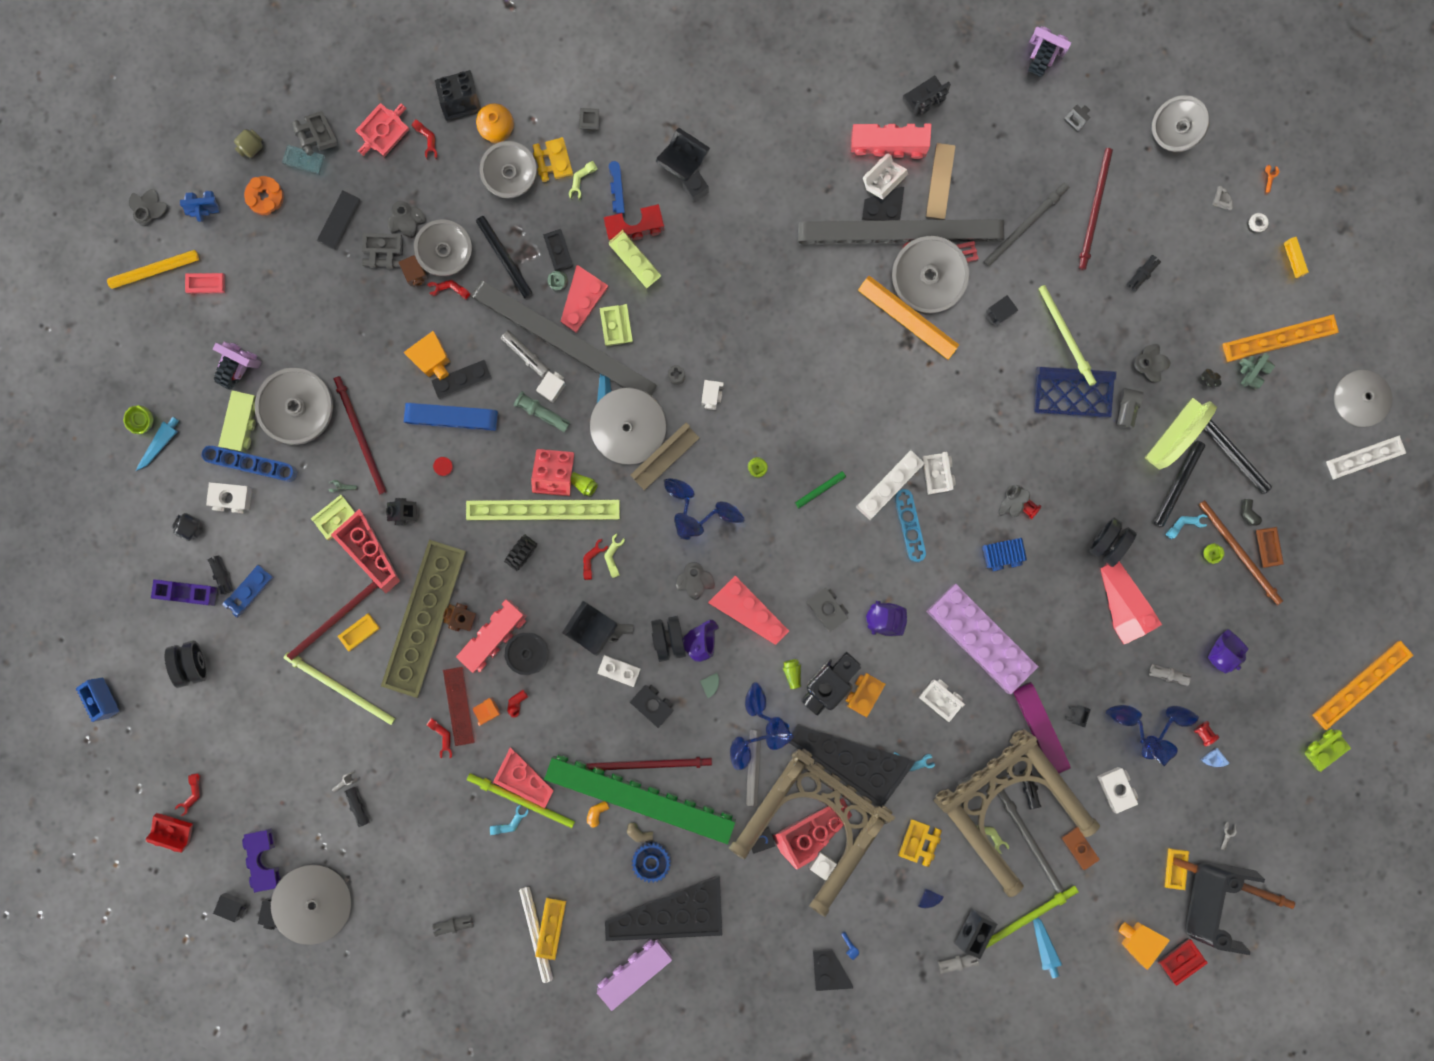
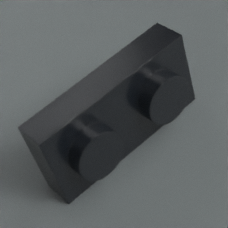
M558 229L543 234L554 270H562L573 266L562 230Z

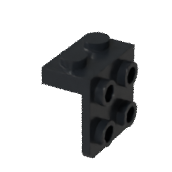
M678 128L670 144L657 157L656 162L678 178L687 181L701 167L710 147L681 128Z
M582 601L562 633L597 656L614 633L617 623L585 601Z

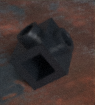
M395 498L394 502H387V521L395 522V525L404 526L406 522L416 521V502L406 501V498Z

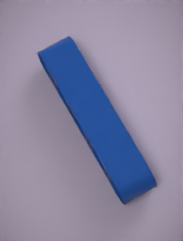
M405 403L403 423L497 430L498 411Z
M206 446L202 450L201 456L203 460L214 465L286 482L294 481L298 474L294 466L284 462L216 446ZM215 450L216 457L211 460L209 455ZM230 455H234L235 460L232 464L228 463V458ZM252 459L253 466L248 469L246 463ZM270 463L272 470L266 473L265 466ZM286 468H290L291 471L288 477L283 476V471Z

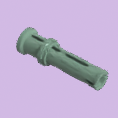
M521 391L514 403L515 407H521L529 415L534 414L563 432L570 425V421L540 405L539 400L531 399L523 391Z

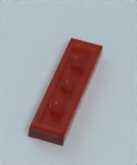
M463 667L443 670L455 746L475 743Z

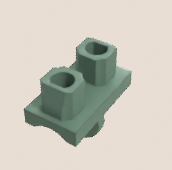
M1264 353L1263 356L1258 357L1254 364L1253 362L1256 358L1250 356L1248 360L1242 359L1240 365L1243 368L1240 372L1244 375L1248 370L1249 372L1240 384L1244 387L1249 385L1259 389L1265 381L1257 375L1261 370L1268 375L1275 367L1268 360L1270 356Z

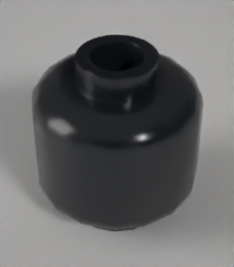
M188 513L178 514L171 527L174 529V535L186 541H191L193 537L198 538L202 530L199 527L200 520Z

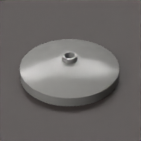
M938 236L920 237L908 243L897 255L892 269V282L898 297L912 309L923 313L941 312L953 306L964 294L969 280L968 263L962 251L953 242ZM929 271L933 273L931 279L926 277V273Z
M287 368L275 372L262 383L256 395L255 414L259 425L268 436L281 443L299 445L314 440L326 429L332 417L333 400L329 388L321 378L305 369ZM299 405L297 410L294 411V406Z
M631 387L613 390L601 398L596 404L590 420L591 436L598 450L608 459L621 464H637L647 460L663 444L667 431V420L660 403L649 393ZM625 424L630 426V430L624 429Z
M304 865L288 872L278 882L271 899V914L278 930L291 941L306 945L319 944L334 937L347 922L351 909V896L345 881L335 871L321 865ZM314 902L315 908L309 909L308 904Z

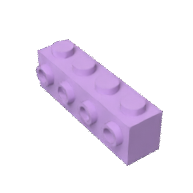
M652 939L643 946L644 949L640 953L635 952L628 958L629 962L624 966L619 965L612 972L613 975L609 979L605 977L598 983L597 994L611 1011L672 961V955L658 939L654 941Z

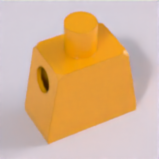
M434 331L404 351L405 355L428 377L436 374L439 380H442L449 375L445 366L450 363V360Z
M1124 922L1118 930L1126 937L1122 945L1147 970L1170 941L1165 936L1139 922L1134 927Z

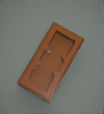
M1277 527L1256 530L1263 568L1284 565Z
M1075 827L1061 837L1084 871L1100 860L1078 827Z

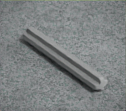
M755 729L750 730L746 805L750 807H755L758 804L761 730Z

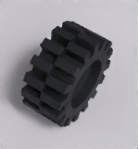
M524 534L513 546L512 550H510L504 562L518 571L534 552L537 543Z

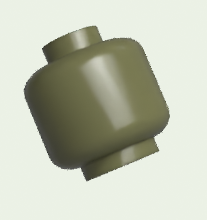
M244 129L234 139V143L237 146L235 150L242 157L246 155L252 158L262 149L263 145L261 142L263 139L253 129L250 131Z

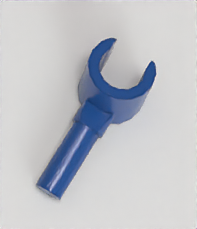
M846 932L841 935L850 948L846 954L854 960L859 955V950L850 941Z

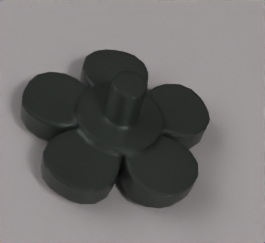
M1206 369L1201 374V378L1207 380L1206 384L1210 387H1213V385L1220 387L1222 384L1221 376L1217 372L1214 373L1211 369Z

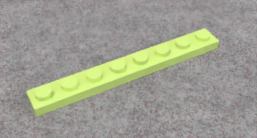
M620 500L466 501V520H620Z

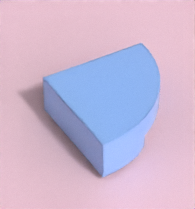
M1214 748L1201 759L1205 764L1212 767H1224L1229 764L1218 748Z

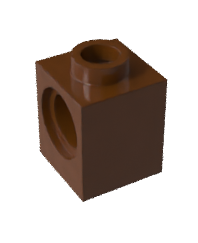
M415 255L399 261L406 281L410 286H420L424 283V280L428 279Z

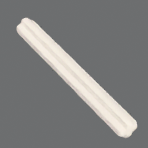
M523 887L519 892L536 954L540 925L530 887ZM536 957L542 982L552 981L553 976L549 960Z

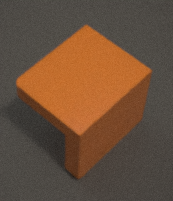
M493 697L488 698L472 709L479 721L477 722L479 726L502 714Z

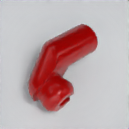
M524 689L508 700L507 712L513 718L519 716L520 703L528 698Z

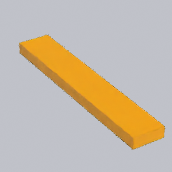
M871 276L865 279L858 291L945 358L949 359L959 346L957 342Z
M1333 314L1227 342L1222 345L1227 362L1334 335L1339 333Z
M1402 641L1396 642L1312 714V716L1325 730H1328L1414 655Z

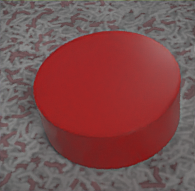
M439 457L435 460L433 469L440 476H448L453 471V463L447 457Z

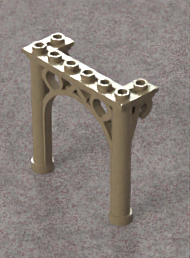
M1025 729L1013 734L1012 739L1009 740L1013 746L1004 749L1002 755L997 759L990 760L987 763V767L983 770L976 771L969 781L958 785L955 792H951L949 789L942 790L933 800L956 824L1004 887L1003 891L1008 897H1013L1020 893L1024 885L991 844L984 828V819L988 806L999 792L1014 783L1022 781L1039 782L1048 787L1084 837L1093 835L1100 828L1096 819L1090 816L1039 748L1036 737ZM1019 761H1025L1026 763L1023 775H1015L1012 772L1013 766ZM1032 764L1039 772V774L1042 776V778L1039 776L1030 775L1032 771ZM1005 769L1008 775L1010 776V778H1007L1006 776L1001 778L996 777ZM989 782L988 789L985 791L988 794L985 796L978 790ZM975 796H980L982 798L980 808L968 809L969 800ZM968 815H978V828Z
M798 749L792 753L791 761L736 842H733L729 849L745 860L777 810L791 799L811 798L829 806L839 816L844 825L847 843L843 856L809 905L814 911L826 917L830 911L829 907L883 825L894 821L895 817L891 815L893 812L887 807H874L871 805L873 802L865 796L860 797L856 794L857 790L852 786L843 785L840 783L841 779L832 773L829 775L824 771L825 768L817 762L814 764L815 760L811 758V753L805 749H802V751ZM804 777H809L815 781L816 789L813 792L804 791L801 785ZM796 781L799 792L786 796ZM821 782L834 790L830 794L823 792L821 795L817 794L821 789ZM840 795L853 804L846 807L844 811L841 810L843 806L840 803ZM851 809L856 810L862 815V822L859 825L849 823L847 814ZM862 828L853 842L852 829Z

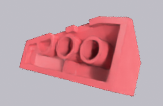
M1120 561L1114 567L1106 565L1101 568L1104 587L1109 601L1108 605L1112 614L1113 627L1123 644L1146 635L1162 625L1154 610Z
M841 798L840 803L843 806L841 810L844 811L848 806L844 798ZM826 806L773 834L772 837L781 854L796 869H799L818 856L817 854L829 843L834 834L843 827V823L839 816L829 806ZM850 811L847 814L848 820L852 816Z

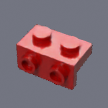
M156 812L153 816L151 832L146 837V842L182 853L190 843L193 824Z

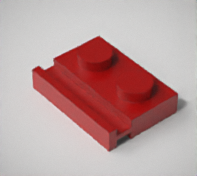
M1188 939L1158 961L1176 986L1208 964L1191 939Z

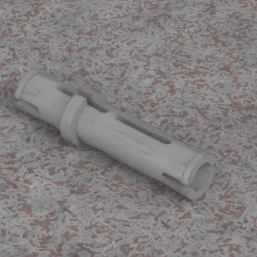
M509 330L501 336V340L526 362V366L531 367L540 377H544L550 369L538 359L539 356L536 353L533 354Z

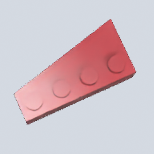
M853 124L851 152H855L856 155L872 153L878 157L889 153L895 158L911 156L913 159H922L926 157L930 147L931 124H924V127L921 128L915 127V124H907L903 128H899L896 124H888L884 128H880L878 124Z
M360 509L331 534L385 594L400 582L369 521Z
M736 576L708 602V604L774 645L789 632Z
M506 599L502 603L504 608L495 611L490 618L491 622L483 625L477 633L478 636L476 638L473 637L456 656L472 673L481 672L487 666V659L490 656L494 658L499 653L500 649L498 647L503 642L505 644L508 643L514 636L512 632L516 628L520 629L527 622L525 620L527 615L511 600Z

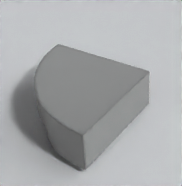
M1219 186L1213 205L1231 211L1233 200L1227 190Z

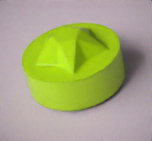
M755 457L749 461L748 470L752 476L762 477L766 474L768 466L764 459Z
M1209 544L1204 549V558L1212 564L1219 563L1224 557V549L1218 544Z

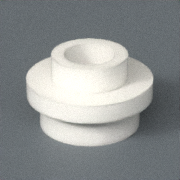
M1256 213L1249 219V226L1254 232H1262L1268 227V218L1262 213ZM1255 221H1260L1261 226H1257Z

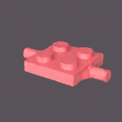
M380 103L355 130L365 141L358 152L365 156L372 148L385 157L410 130L400 119V115L407 108L400 103L392 111Z

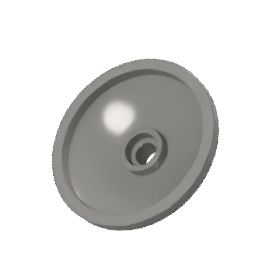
M1184 95L1169 99L1157 110L1153 118V136L1157 143L1168 151L1182 152L1189 150L1199 144L1205 137L1210 124L1209 112L1199 99L1192 96ZM1183 126H1187L1185 130H1181Z
M504 141L491 146L484 153L479 171L484 186L492 194L502 198H514L527 192L533 185L537 174V166L532 153L525 146L517 142ZM508 171H513L511 176L506 175Z
M435 220L429 222L416 235L414 241L415 257L420 266L433 275L450 276L456 274L467 265L471 257L472 245L470 237L462 226L453 221ZM446 249L447 252L445 254H441L440 250Z
M1357 370L1347 374L1339 381L1334 392V404L1338 414L1347 423L1358 427H1368L1379 423L1387 416L1392 405V393L1386 380L1379 374L1369 370ZM1366 393L1370 395V400L1366 399Z

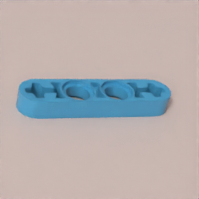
M901 489L895 495V503L908 557L913 562H920L925 558L926 550L913 495L909 490ZM901 493L909 496L906 504L907 506L911 504L912 508L901 510L900 506L904 507L903 500H899ZM906 511L913 513L914 518L910 522L903 519V513ZM909 530H915L918 533L916 540H910L907 537ZM920 541V545H916L917 550L922 551V554L919 556L920 559L912 556L915 549L914 546L910 548L909 544Z

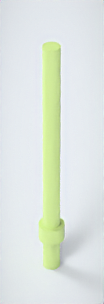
M1045 285L1039 287L1042 297L1078 363L1080 373L1084 374L1090 386L1096 384L1097 382L1091 372L1089 362L1085 361Z

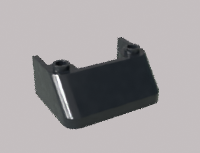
M1211 862L1201 863L1197 867L1185 926L1187 934L1192 939L1218 950L1250 955V950L1243 942L1232 940L1231 935L1227 931L1219 929L1226 892L1237 893L1241 891L1245 880L1264 883L1265 878L1256 870Z

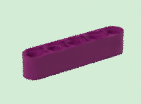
M1029 682L1018 687L1013 693L1032 735L1037 739V745L1059 774L1071 769L1034 685Z

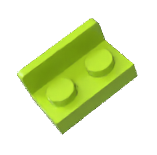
M1328 730L1323 734L1324 738L1311 743L1307 747L1308 750L1304 752L1318 771H1323L1351 749L1341 736L1343 734L1341 730Z

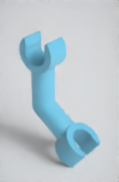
M1204 514L1197 517L1182 516L1168 530L1166 535L1170 539L1175 538L1184 524H1195L1199 528L1205 527L1207 525L1201 524L1199 519L1208 516Z
M926 754L922 760L916 761L909 771H915L923 767L933 768L935 766L934 762L926 763V760L932 758V755Z
M521 805L517 806L516 814L511 823L508 825L490 826V835L515 831L529 810L527 809L525 814H520L518 810Z

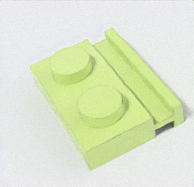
M627 304L600 308L605 346L632 343L633 339Z
M340 495L313 516L311 520L316 524L324 537L330 541L333 538L331 534L349 519L355 511L345 498Z

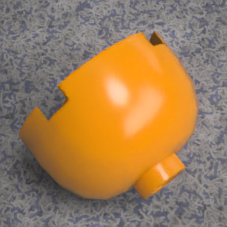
M497 103L487 104L477 114V130L482 138L492 143L503 142L510 137L514 129V118L503 105Z

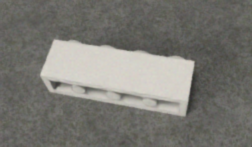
M910 450L856 508L871 520L925 463Z

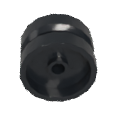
M1115 517L1102 528L1089 549V552L1096 557H1100L1105 553L1104 562L1110 567H1114L1122 559L1137 535L1129 527L1121 531L1122 522Z
M678 616L668 617V630H665L664 622L661 619L651 621L652 639L659 662L670 659L669 648H672L676 659L686 657Z
M523 632L513 636L508 641L504 657L512 671L520 675H532L540 672L546 666L549 660V648L541 636L535 633ZM525 650H528L530 652L529 657L523 656L525 654Z
M195 640L183 643L182 647L174 645L165 649L164 658L167 673L176 688L188 686L190 681L193 684L206 681L207 667L202 649Z

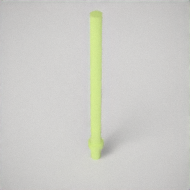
M289 652L285 654L284 659L292 663L293 667L302 669L390 725L395 721V718L303 662L301 657L298 656L291 661L287 657Z

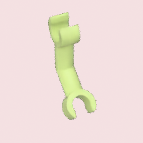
M594 161L589 162L584 168L574 174L573 186L569 191L571 199L574 192L579 193V200L582 198L580 191L581 178L598 170Z
M617 534L612 537V544L604 555L612 578L619 576L613 555L618 547L625 543L624 538L621 543L615 542Z
M984 827L986 835H990L996 844L995 849L998 853L1002 854L999 850L1001 844H1004L1009 849V845L1002 841L995 828Z

